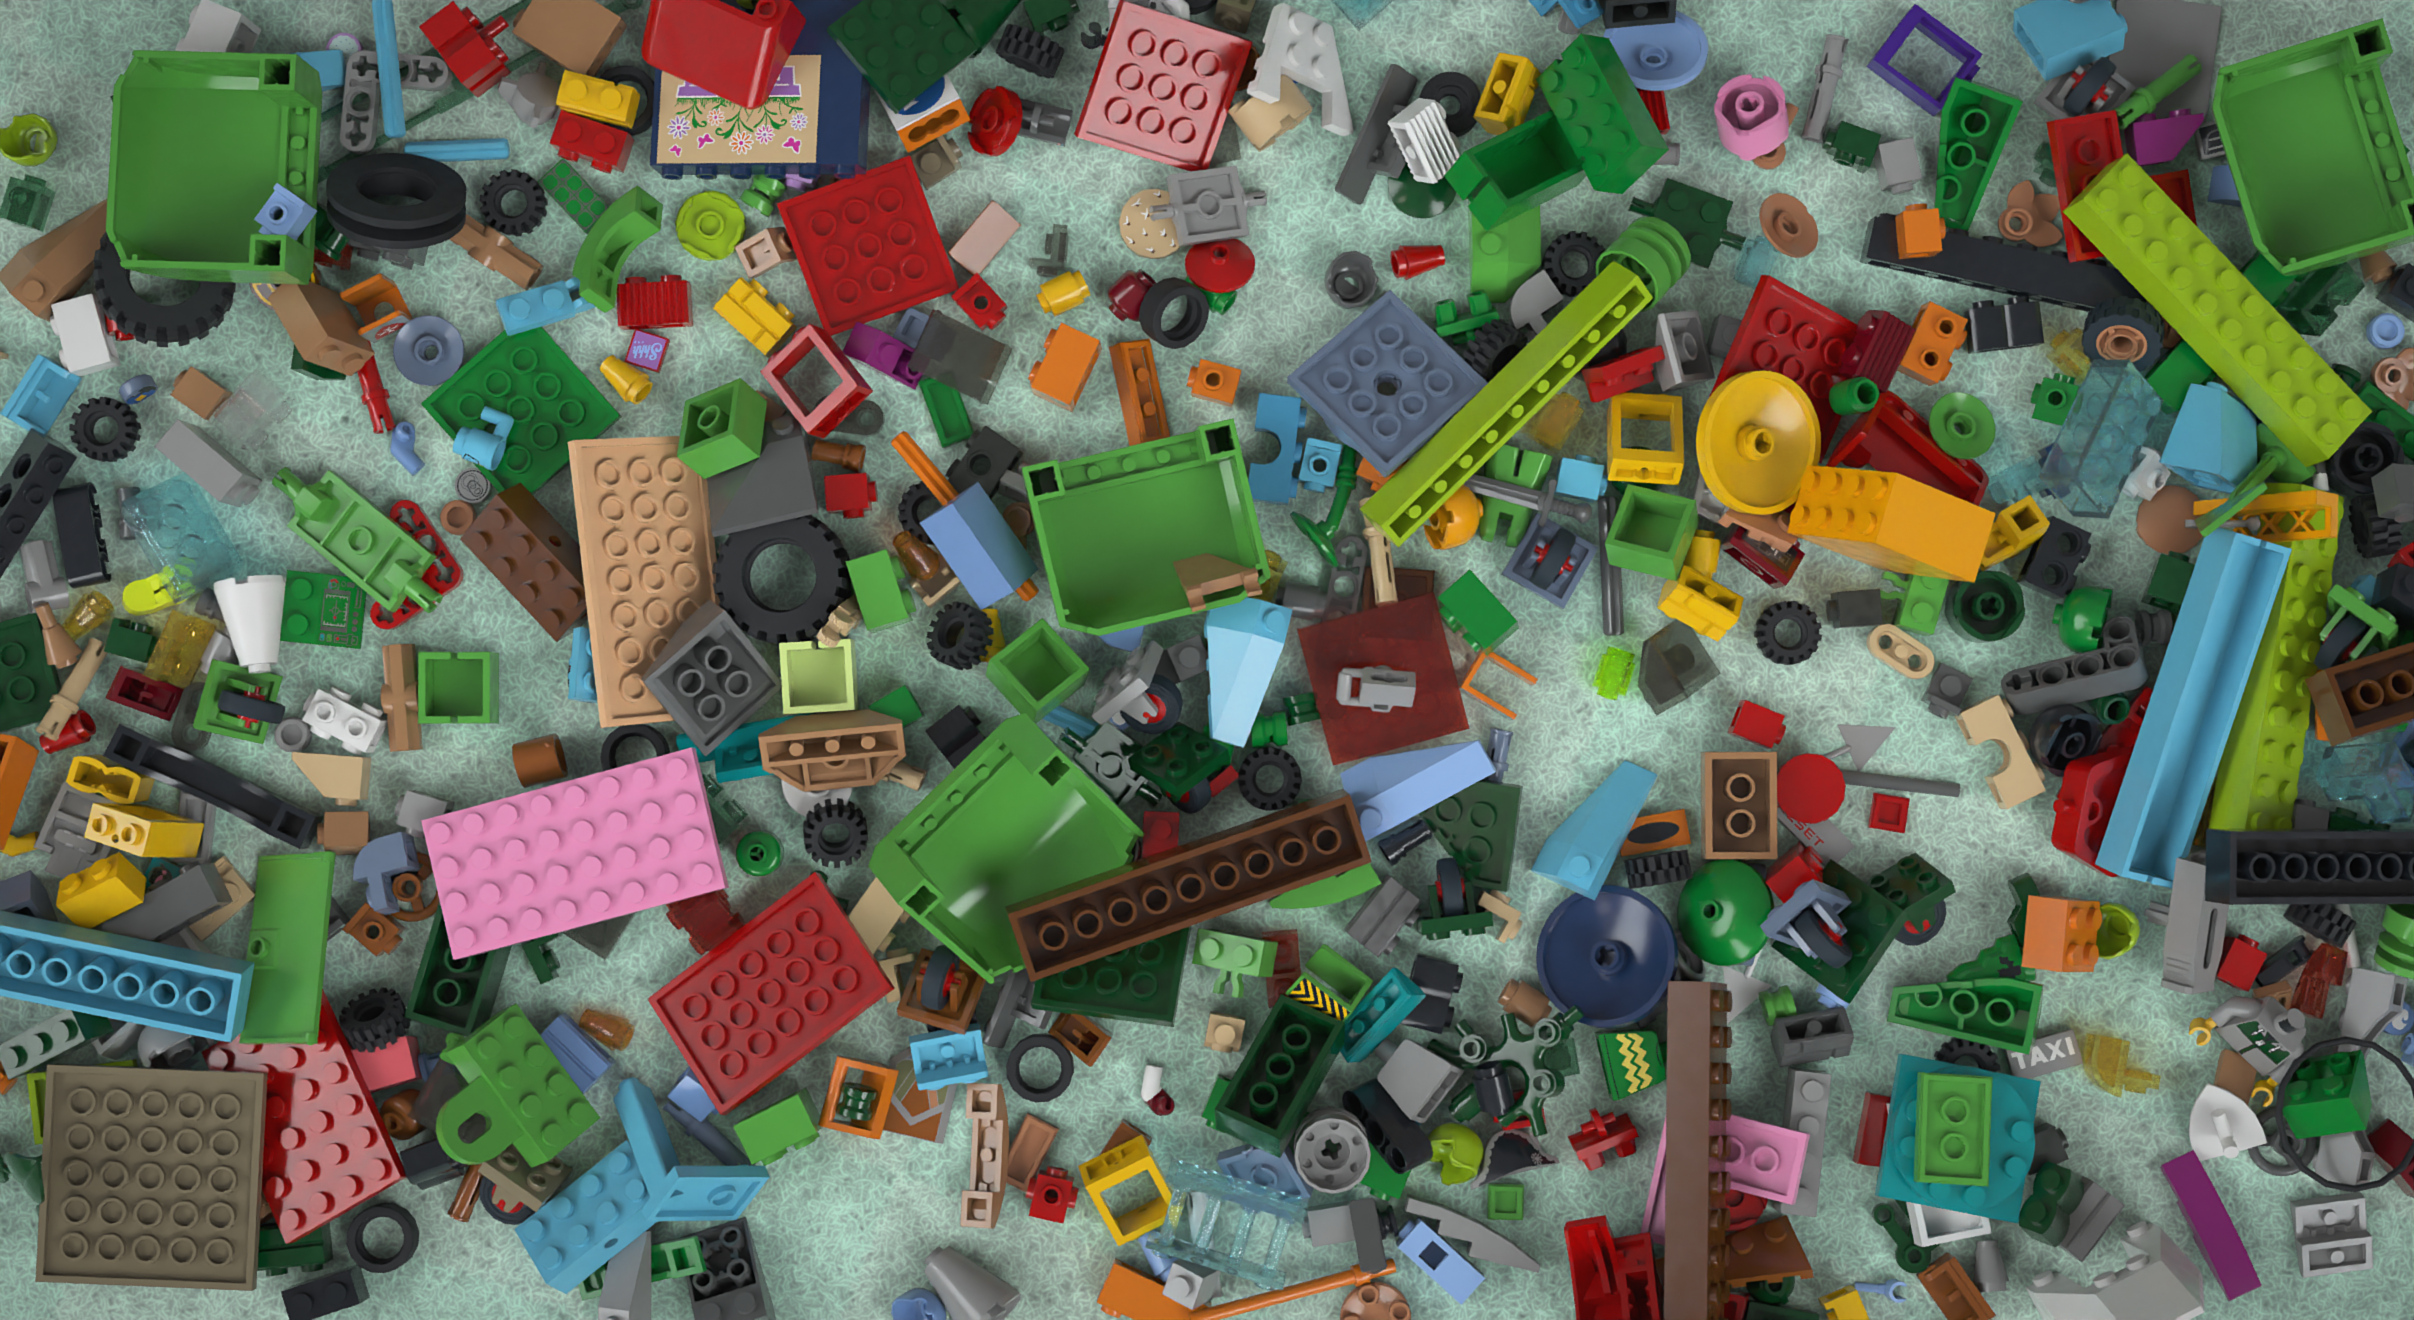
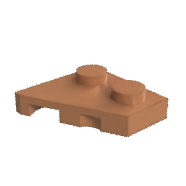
M1729 508L1718 521V523L1726 528L1732 522L1748 529L1747 537L1765 542L1770 547L1784 553L1799 538L1787 533L1791 514L1783 510L1773 514L1754 515L1740 513Z

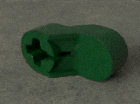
M2029 873L2007 881L2016 903L2007 923L2011 932L2014 933L2020 948L2024 946L2028 895L2040 896L2036 884Z

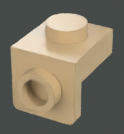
M1492 889L1490 894L1481 891L1475 903L1505 920L1495 939L1502 943H1505L1507 938L1513 940L1523 921L1518 919L1521 912L1509 906L1508 903L1511 898L1499 891Z
M907 947L894 949L886 952L888 958L878 961L895 989L885 995L887 1003L901 1000L905 988L899 964L917 960L918 951L908 953Z

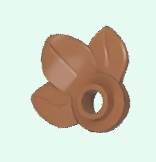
M2029 180L2017 184L2010 190L2007 196V209L1998 218L2000 234L2009 241L2025 240L2027 243L2041 248L2057 243L2063 238V235L2050 222L2054 220L2060 209L2059 197L2051 194L2035 195ZM2011 218H2017L2021 222L2019 230H2013L2010 227L2009 222Z
M2414 347L2403 349L2395 358L2386 357L2374 364L2370 373L2374 386L2406 410L2409 407V401H2414ZM2393 370V379L2389 381L2388 374Z

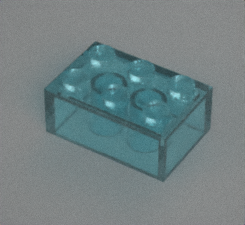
M185 472L123 501L121 508L122 517L175 604L214 585L215 582L225 580L240 571L243 560L198 485Z

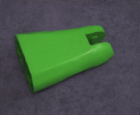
M1503 445L1484 463V477L1541 491L1554 457L1544 453L1526 449L1519 450L1517 447ZM1515 466H1517L1516 476H1513ZM1482 494L1483 516L1479 521L1481 540L1492 543L1498 526V518L1508 520L1510 523L1506 531L1505 546L1516 548L1526 533L1533 509Z

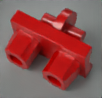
M1596 1107L1589 1110L1592 1120L1580 1125L1582 1131L1568 1136L1579 1161L1582 1160L1589 1171L1600 1168L1606 1163L1602 1151L1612 1147L1615 1148L1618 1157H1627L1636 1153L1635 1138L1639 1137L1627 1113L1617 1117L1614 1116L1613 1112L1600 1116Z

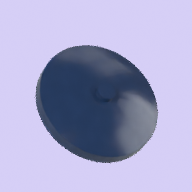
M1602 885L1595 901L1576 892L1561 902L1550 914L1541 930L1537 944V971L1546 995L1562 1013L1567 1012L1576 1004L1584 1012V1016L1577 1021L1579 1023L1605 1029L1624 1027L1636 1023L1651 1014L1667 996L1668 981H1674L1678 967L1677 940L1669 920L1651 900L1625 887Z

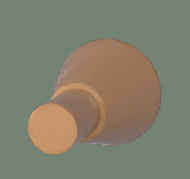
M2385 251L2359 258L2364 282L2372 280L2374 285L2394 276L2392 270L2398 266Z
M48 602L36 606L35 611L43 626L42 633L47 665L56 664L57 668L60 669L78 661L76 656L82 650L62 625L57 623Z

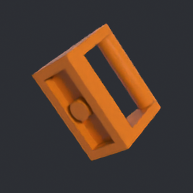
M837 1055L818 1125L880 1140L899 1070L875 1061ZM848 1067L864 1070L861 1084L870 1086L878 1091L876 1099L871 1102L870 1106L873 1112L871 1120L851 1119L849 1122L834 1119Z

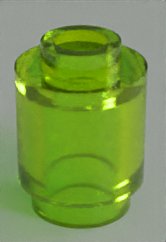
M1608 646L1606 654L1601 655L1592 683L1593 687L1598 688L1596 695L1617 701L1618 695L1626 696L1636 666L1633 663L1635 654Z

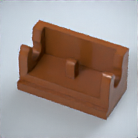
M1946 1252L1929 1264L1925 1270L1916 1274L1947 1320H1989L1996 1316L1957 1259L1950 1253Z

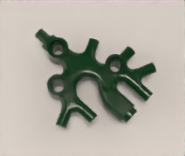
M1575 1004L1564 1014L1558 1012L1552 1018L1541 1019L1536 1023L1534 1033L1528 1035L1522 1034L1519 1031L1514 1013L1502 1015L1500 1017L1504 1028V1039L1498 1046H1495L1494 1041L1489 1036L1476 1034L1466 1019H1463L1454 1026L1462 1038L1459 1050L1449 1048L1436 1039H1432L1427 1048L1464 1070L1470 1068L1474 1071L1473 1068L1476 1065L1494 1060L1501 1061L1503 1068H1518L1525 1077L1526 1086L1524 1093L1515 1101L1513 1106L1509 1107L1510 1111L1507 1114L1497 1116V1119L1506 1128L1519 1116L1525 1115L1529 1118L1533 1136L1538 1137L1548 1134L1542 1112L1544 1101L1546 1098L1560 1095L1565 1087V1079L1561 1072L1548 1068L1544 1063V1057L1550 1047H1559L1568 1041L1570 1033L1574 1031L1573 1025L1584 1016V1012ZM1548 1027H1550L1552 1030V1035L1550 1038H1548L1546 1034ZM1474 1043L1477 1046L1476 1054H1474L1472 1051ZM1543 1078H1545L1547 1081V1087L1545 1089L1542 1087L1541 1084ZM1473 1082L1452 1098V1104L1448 1106L1452 1116L1460 1123L1465 1120L1470 1121L1480 1113Z

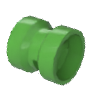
M764 174L754 175L752 177L753 184L749 189L743 191L739 199L751 208L755 207L761 211V214L769 218L774 210L775 200L783 196L787 187L777 179L766 178ZM756 190H758L759 192H761L762 194H764L765 196H767L769 199H767V198H765L764 196H762L761 194L757 193Z

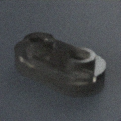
M824 396V397H822L821 399H819V400L817 401V403L815 404L814 409H815L827 396ZM864 400L831 432L864 437L874 436L884 426V412L875 402ZM864 413H871L874 420L872 424L863 425L861 423V417Z
M205 682L191 683L184 689L181 695L171 737L173 743L184 751H199L209 743L211 738V732L198 729V737L192 741L188 737V730L193 727L199 706L197 698L202 694Z

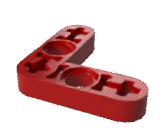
M401 500L392 506L390 517L407 532L411 533L414 530L410 524L399 522V519L403 516L400 510L402 508L409 511L414 509L415 514L411 517L413 522L418 527H421L424 523L426 528L416 531L412 536L418 541L426 535L432 536L436 541V548L433 552L437 555L435 559L444 552L446 557L439 559L446 568H454V572L451 574L453 579L451 583L446 580L439 581L438 577L442 572L437 564L434 563L421 577L426 584L444 597L461 584L463 569L424 510L415 502ZM407 596L402 603L410 611L405 613L403 608L398 609L392 614L394 618L392 623L388 620L381 621L380 616L383 615L381 608L383 606L377 601L372 605L370 617L377 627L384 630H393L412 619L424 609L418 604H413Z

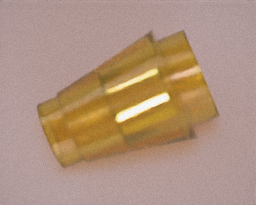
M94 590L90 594L85 593L65 619L62 627L76 641L110 620V614L114 611V607L110 600L98 591Z

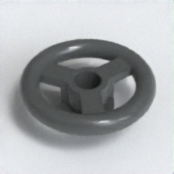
M2276 1106L2269 1107L2256 1115L2261 1126L2269 1119L2275 1117ZM2286 1120L2284 1126L2288 1142L2296 1154L2299 1155L2304 1146L2303 1139H2296ZM2278 1130L2272 1135H2265L2267 1143L2259 1146L2273 1147L2277 1154L2284 1156L2288 1165L2280 1166L2268 1162L2261 1155L2258 1146L2247 1149L2253 1162L2268 1174L2289 1176L2300 1172L2284 1147H2281ZM2317 1137L2306 1138L2305 1150L2300 1157V1160L2306 1167L2312 1161L2316 1151Z

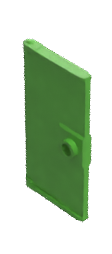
M328 850L326 852L258 856L252 928L249 931L246 961L255 963L244 1029L241 1032L239 1041L240 1044H318L335 852Z

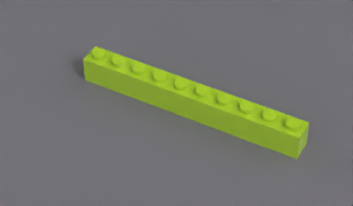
M1612 261L1360 508V511L1374 528L1399 548L1653 299L1638 275Z

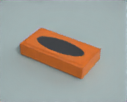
M1685 809L1637 817L1620 850V856L1691 844Z

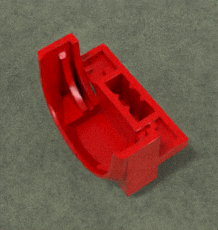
M1606 1215L1567 1221L1564 1226V1235L1572 1278L1576 1320H1664V1289L1656 1271L1651 1233L1646 1232L1615 1238Z

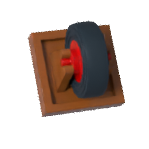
M946 945L938 946L935 951L921 948L897 1007L898 1016L965 1035L986 980Z

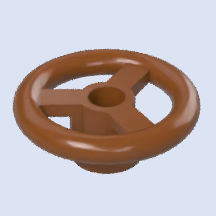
M417 852L418 862L423 864V866L416 874L405 873L396 878L393 877V894L400 901H411L413 911L400 909V912L390 915L406 922H418L431 917L436 913L440 901L436 889L432 902L427 907L424 906L421 896L423 882L433 873L429 855ZM409 880L415 884V890L412 894L406 890V883Z

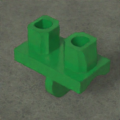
M1484 290L1467 294L1470 311L1457 314L1453 299L1435 302L1436 320L1432 321L1437 335L1444 337L1464 331V333L1451 336L1453 345L1456 346L1468 343L1470 339L1474 341L1476 338L1474 333L1477 330L1482 331L1483 327L1475 330L1472 329L1481 327L1486 322L1491 324L1492 319L1499 321L1498 311L1491 305Z

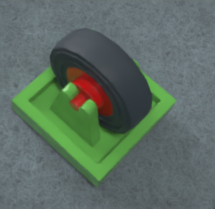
M2336 584L2327 594L2328 610L2332 619L2319 634L2323 645L2314 661V664L2321 670L2344 664L2349 660L2360 659L2373 645L2381 651L2395 648L2398 645V625L2395 624L2396 619L2389 612L2380 607L2374 610L2364 603L2366 599L2361 593L2349 586L2344 589Z
M212 659L193 728L264 744L269 723L280 724L284 716L285 706L276 702L283 676L269 672L249 674L248 668Z

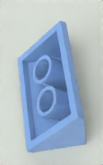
M976 482L919 522L980 610L1014 592L1039 570L979 482Z

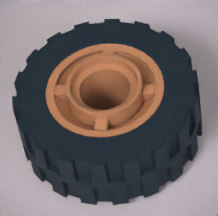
M2128 296L2108 298L2104 302L2097 303L2095 308L2088 312L2081 341L2084 347L2083 353L2085 357L2088 356L2089 361L2093 365H2097L2103 371L2107 370L2112 372V374L2118 375L2119 373L2128 375L2137 371L2141 372L2146 367H2151L2155 363V359L2159 358L2165 332L2164 320H2161V315L2157 310L2153 309L2151 304L2142 302L2141 299L2135 297L2134 299L2127 298Z

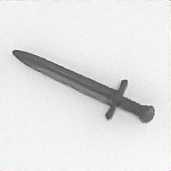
M1475 474L1464 483L1472 492L1542 512L1537 521L1540 527L1545 526L1549 511L1557 512L1558 514L1562 513V515L1569 517L1572 516L1582 524L1588 522L1592 516V508L1588 503L1574 504L1557 498L1554 499L1553 496L1557 485L1555 479L1548 481V491L1546 493Z

